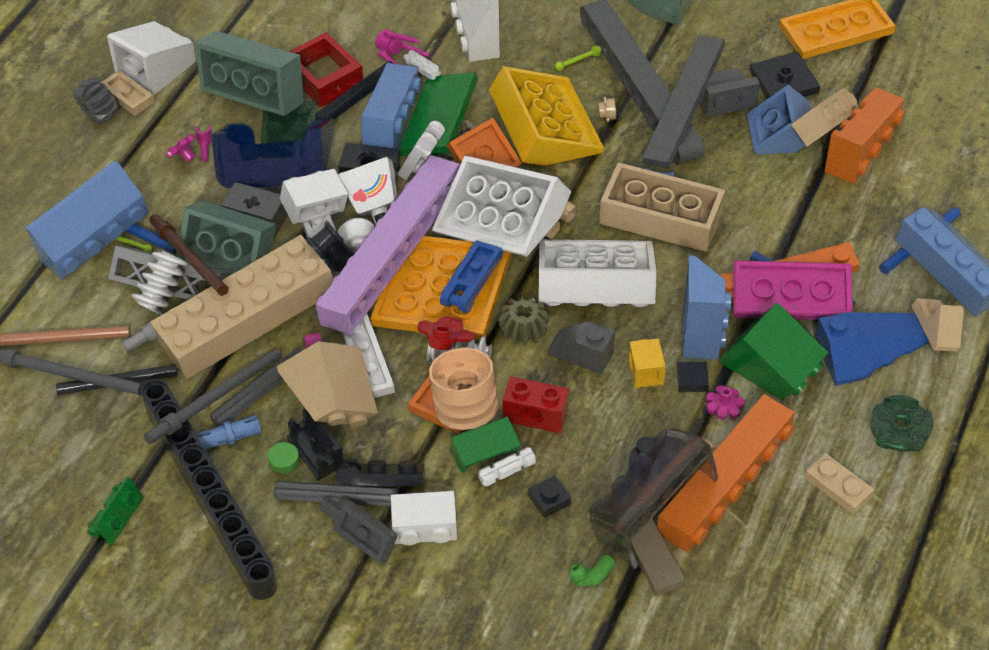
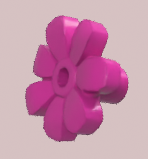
M191 133L186 138L180 139L177 142L178 145L168 149L166 156L170 158L181 154L186 162L193 159L195 155L189 147L196 139L194 134Z
M720 385L716 387V393L709 392L707 394L706 402L708 404L706 409L711 415L717 413V418L725 420L727 414H729L731 419H736L740 416L739 409L744 407V398L738 397V390Z

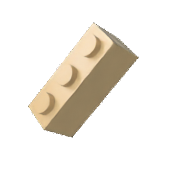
M843 88L815 106L791 125L805 145L809 146L842 123L844 119L849 118L852 111L856 107L859 108L857 100L852 93L847 92Z

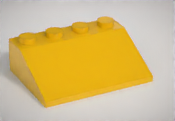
M502 66L489 88V92L523 163L548 166L603 153L605 148L568 77Z

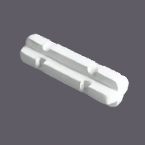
M410 50L408 54H404L406 64L418 67V72L427 78L435 80L437 76L441 75L438 65L416 51Z
M526 447L517 451L518 455L513 453L492 463L493 467L491 468L488 465L478 471V478L482 485L489 486L495 483L497 478L501 480L522 470V466L526 468L535 464L536 457L532 449Z

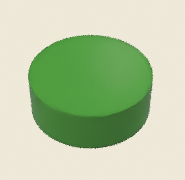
M281 442L272 446L268 452L270 468L281 474L295 470L299 464L298 449L288 442Z

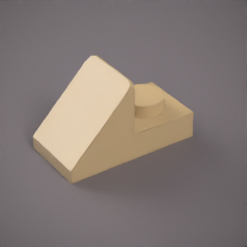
M917 298L912 304V308L933 350L958 352L961 347L964 308L962 306L943 305L941 300Z

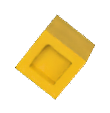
M659 338L629 342L628 362L634 388L664 385L666 366Z

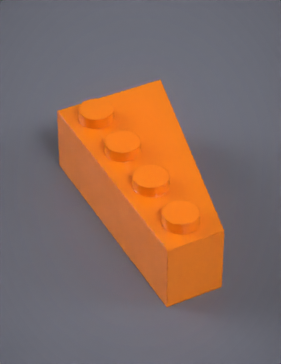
M875 87L861 102L860 108L856 107L852 111L850 119H844L840 125L841 130L835 129L831 133L825 172L852 184L856 183L860 175L865 176L869 170L872 158H878L884 141L889 142L893 135L894 127L896 125L900 126L906 114V111L903 110L905 99Z

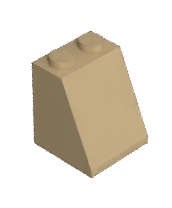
M318 341L277 366L279 374L314 421L327 422L331 426L348 424L350 427L356 428L367 424V419L378 414L360 347Z

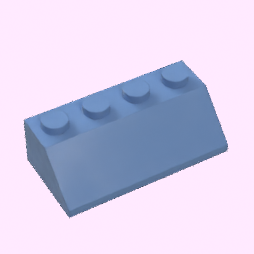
M113 161L28 225L26 230L41 262L63 280L92 256L98 254L110 242L120 237L131 225L141 221L149 211L143 195L117 161Z
M922 207L902 221L895 241L975 317L989 308V259L935 210Z

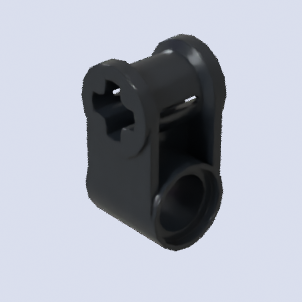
M326 221L323 229L312 238L308 237L305 240L334 271L341 272L346 266L348 259L354 253L343 242L344 239L332 225Z

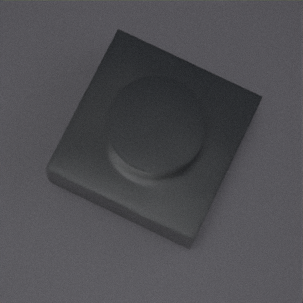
M556 476L528 488V496L544 518L571 505L570 495Z

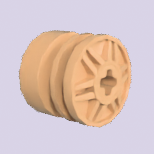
M457 348L444 352L433 360L429 368V377L435 414L439 421L449 428L459 430L475 429L487 424L498 410L493 362L489 356L478 349Z

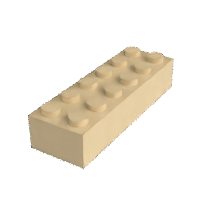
M299 235L223 279L222 281L229 288L226 295L221 296L212 287H209L150 321L159 344L187 380L316 304L318 298L324 295L330 287L333 277L329 267L302 235Z

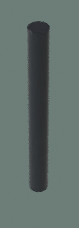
M176 364L108 376L133 382H142L177 376ZM78 380L56 384L57 395L106 388Z

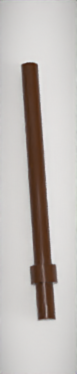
M153 214L149 221L155 227L159 237L167 240L219 295H226L229 290L228 286L175 233V228L168 221L163 220L157 214Z

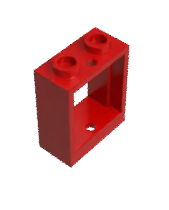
M327 32L288 51L300 55L303 91L320 108L335 100L363 79L362 65ZM328 55L341 68L317 80L305 66Z

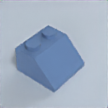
M787 85L747 113L753 149L756 154L796 153L806 146L791 124L810 111L808 99Z

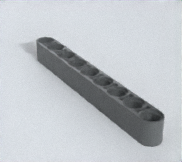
M607 0L581 6L580 17L584 27L596 45L601 47L602 54L653 131H655L671 97V93ZM691 123L673 159L677 165L704 156L703 142Z

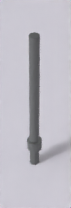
M0 349V362L4 366L12 368L21 366L131 394L142 395V383L21 355V352L18 350Z
M278 348L272 349L176 413H169L160 419V424L144 434L145 441L148 444H152L164 435H171L182 427V423L282 357Z

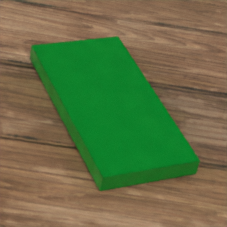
M475 72L440 75L435 80L426 79L399 146L401 156H409L430 122L434 120L443 124L445 132L437 140L430 155L450 153L446 145L457 137L478 81Z

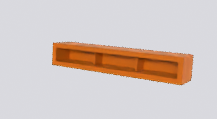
M763 394L660 513L657 528L662 537L686 553H689L695 544L701 545L708 535L710 526L713 523L718 524L722 520L727 510L726 507L731 502L736 503L739 500L747 482L755 481L765 461L770 462L778 451V445L782 441L787 442L791 438L795 430L793 425L795 412Z

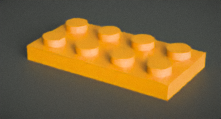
M847 0L782 18L779 21V28L802 59L894 34L896 27L877 0Z

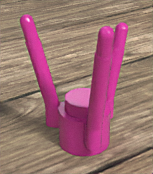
M388 29L381 31L375 41V46L379 49L378 56L386 61H391L393 64L397 63L389 55L398 54L402 48L408 51L414 50L426 58L429 57V53L402 42L418 44L419 39L394 33Z

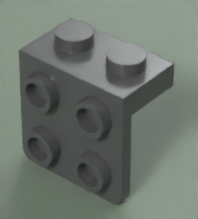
M738 68L714 72L700 100L706 117L757 107L760 83L757 77L745 79L742 71Z

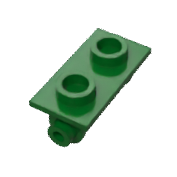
M126 477L119 485H114L113 491L103 504L105 510H99L94 519L88 523L89 529L87 533L93 538H98L101 535L110 546L113 545L144 498L129 477Z

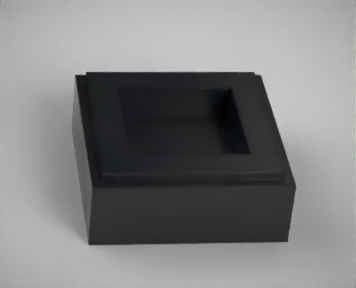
M677 362L678 392H708L707 362Z

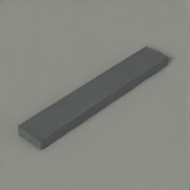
M705 36L698 37L642 157L644 164L670 168L725 47L724 39Z

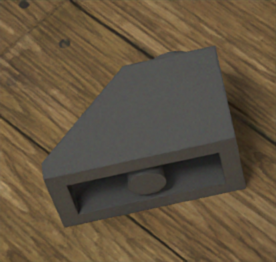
M588 321L561 329L550 346L548 355L602 374L614 353L615 331Z

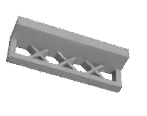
M115 246L108 279L136 286L137 283L147 284L148 281L142 276V272L149 268L147 266L148 262L157 263L158 260L151 252L128 246ZM121 259L129 261L135 272L127 277L118 275ZM137 263L143 264L144 266L140 268ZM190 264L187 266L179 265L178 267L184 272L183 278L187 285L179 291L174 290L173 286H168V288L174 293L173 296L188 300L199 294L195 285L205 279ZM210 268L221 280L230 276L229 272ZM190 277L197 278V279L192 282L191 279H190ZM190 289L192 294L186 293V291Z

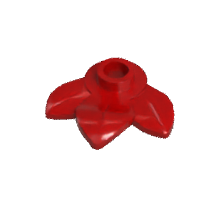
M441 317L437 322L419 321L417 328L420 333L427 335L429 346L438 350L452 349L453 343L470 342L476 337L474 332L463 330V322L455 317Z

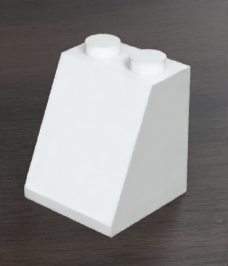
M155 21L113 32L107 36L115 72L120 70L153 94V96L196 62L193 42L187 37L173 32L169 27H164Z

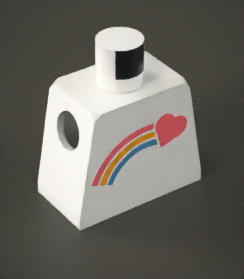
M388 157L338 174L358 215L364 217L372 214L375 226L377 221L386 214L387 208H390L391 203L398 198L392 160Z

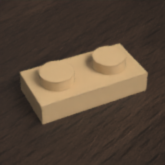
M120 70L101 82L110 90L117 104L134 116L155 103L153 94Z
M827 453L806 470L804 477L852 515L873 497L875 490Z

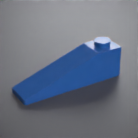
M846 312L822 317L818 320L815 340L829 352L823 360L835 386L864 380L871 376L874 370L883 365L887 367L899 356L910 354L930 343L915 313Z

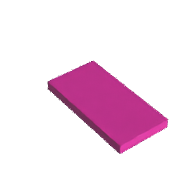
M734 261L733 317L759 318L776 302L794 319L819 320L822 317L853 312L851 264Z

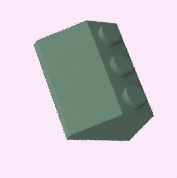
M200 200L185 207L180 238L208 267L226 271L232 275L272 251L276 224ZM178 252V256H177V257L180 258V259H182V260H184V261H186V260L183 258V256Z

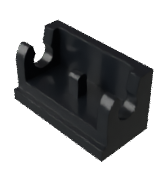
M303 409L302 416L304 418L299 424L293 418L289 419V435H287V440L298 449L299 456L319 481L338 469L340 461L344 459L343 450L323 422L314 421L308 411Z

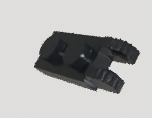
M343 459L338 465L335 477L338 483L340 482L344 485L421 486L425 476V464H417L413 460L400 461L398 464H386L382 460H372L367 464H362L357 459Z

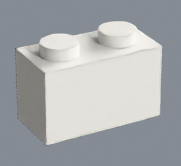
M330 169L317 171L302 177H292L283 181L280 201L291 222L296 224L343 212L348 192L336 170Z
M454 491L391 495L392 531L398 534L395 544L445 543L449 540H457Z

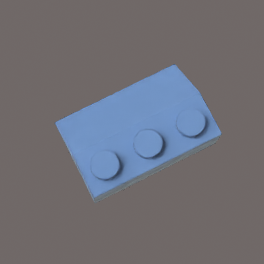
M689 255L683 307V358L718 360L720 348H725L726 330L722 329H728L729 315L725 310L730 311L731 292H725L724 278L696 256Z

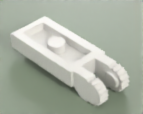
M435 120L430 122L399 170L398 174L400 177L407 180L412 172L416 174L420 165L425 163V160L434 149L437 140L445 132L441 122Z

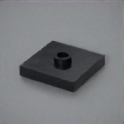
M798 52L750 64L749 71L753 77H757L760 88L767 99L787 85L804 97L820 92V84Z

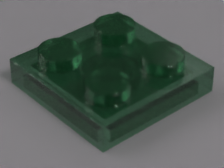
M317 101L304 102L285 116L263 110L261 148L315 147Z

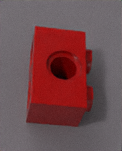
M510 376L502 399L503 418L508 417L510 423L562 434L569 410V388Z

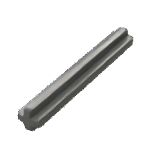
M300 348L293 350L210 414L213 424L218 427L222 426L223 422H230L282 382L284 379L279 374L277 366L302 350Z
M277 481L274 487V496L278 500L322 502L323 498L334 495L341 499L346 498L355 504L391 506V495L398 494L396 488Z

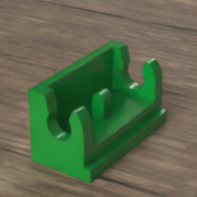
M508 417L451 437L449 451L453 455L460 472L463 473L470 466L509 451L511 454L517 453L521 449V444Z

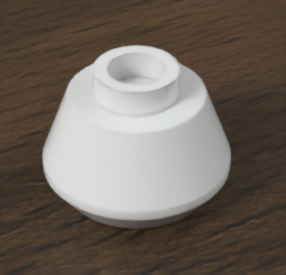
M352 218L341 225L338 234L355 254L364 238L370 235L375 226L364 218Z

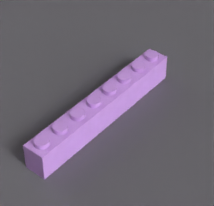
M430 155L425 163L420 165L416 175L405 185L399 197L391 203L389 210L383 218L377 221L375 228L368 237L364 238L357 252L348 259L346 266L340 274L334 277L324 295L318 298L316 311L320 325L348 335L352 334L437 219L460 167L459 163Z

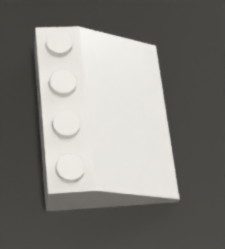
M447 0L452 1L450 3L452 18H457L455 20L457 35H462L460 37L461 50L467 53L469 62L499 58V0Z
M464 156L432 231L472 243L478 240L500 247L502 251L527 257L559 220L571 191L558 177Z
M542 239L539 242V302L549 306H557L561 303H573L577 306L602 303L609 307L618 306L619 304L645 307L648 304H655L657 271L652 241Z

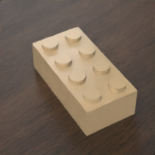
M618 162L600 201L599 224L707 252L723 213L725 190Z

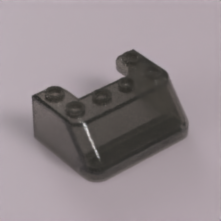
M674 427L668 430H661L655 437L654 444L646 453H640L633 461L632 468L625 475L617 477L603 499H597L589 509L591 514L589 521L596 538L634 570L638 566V562L630 541L697 469L714 482L719 478L711 446L699 436Z

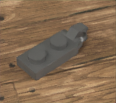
M334 495L323 498L319 509L333 519L332 523L335 525L333 530L378 563L388 561L398 536L397 533L346 498L341 499Z

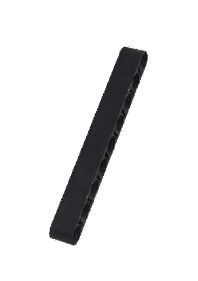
M153 379L142 386L141 394L146 413L154 427L160 424V419L169 413H176L181 410L173 393L164 381ZM187 420L182 423V427L171 435L166 434L161 439L249 594L257 600L268 599L277 590L273 564Z

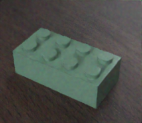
M216 30L195 42L200 88L202 91L282 116L287 115L304 103L300 55Z

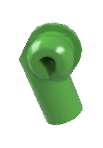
M604 554L593 568H585L584 564L579 565V563H575L569 569L571 582L579 587L599 585L615 567L616 562L612 557Z

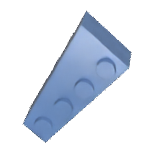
M386 64L361 116L362 145L399 149L411 109L415 104L416 93L421 91L422 79L418 77V67Z

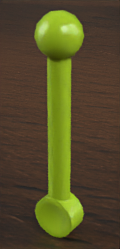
M593 46L591 51L564 62L557 61L554 68L557 71H562L564 67L592 55L600 56L601 47Z
M122 236L115 239L135 248L153 252V247L150 244L143 245Z

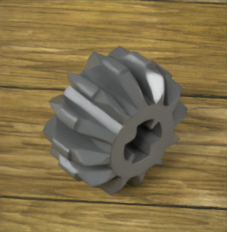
M90 77L82 81L74 89V98L77 100V104L93 122L101 124L105 120L108 121L117 112L118 104L115 101V97L99 79Z

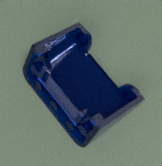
M333 118L316 119L311 122L307 128L306 137L301 141L256 144L255 135L250 126L242 123L226 124L211 134L217 181L225 188H231L235 182L252 187L282 186L283 181L292 177H302L317 171H326L334 137Z

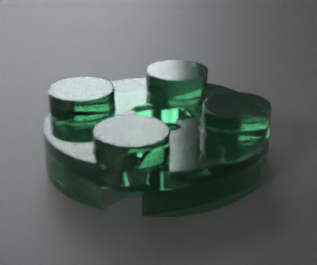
M892 395L885 398L883 403L877 404L873 408L870 429L875 437L876 444L883 449L889 448L900 452L920 451L931 436L933 417L928 408L925 411L923 407L919 406V401L906 395ZM898 419L904 421V424L909 426L900 427L895 423H897Z

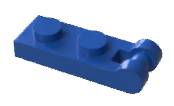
M476 240L442 291L440 304L447 307L453 305L458 307V310L469 313L475 298L503 256L502 248ZM462 291L464 293L460 296L457 295V292Z

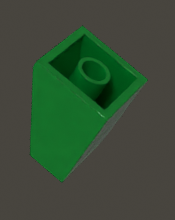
M776 302L744 331L718 361L775 397L783 400L791 393L797 396L807 386L808 383L804 380L808 375L812 378L823 368L824 364L821 361L829 352Z

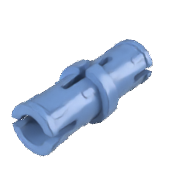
M253 415L232 423L229 421L223 422L222 426L197 432V436L205 450L228 443L229 445L236 444L235 441L261 434V428L257 416Z

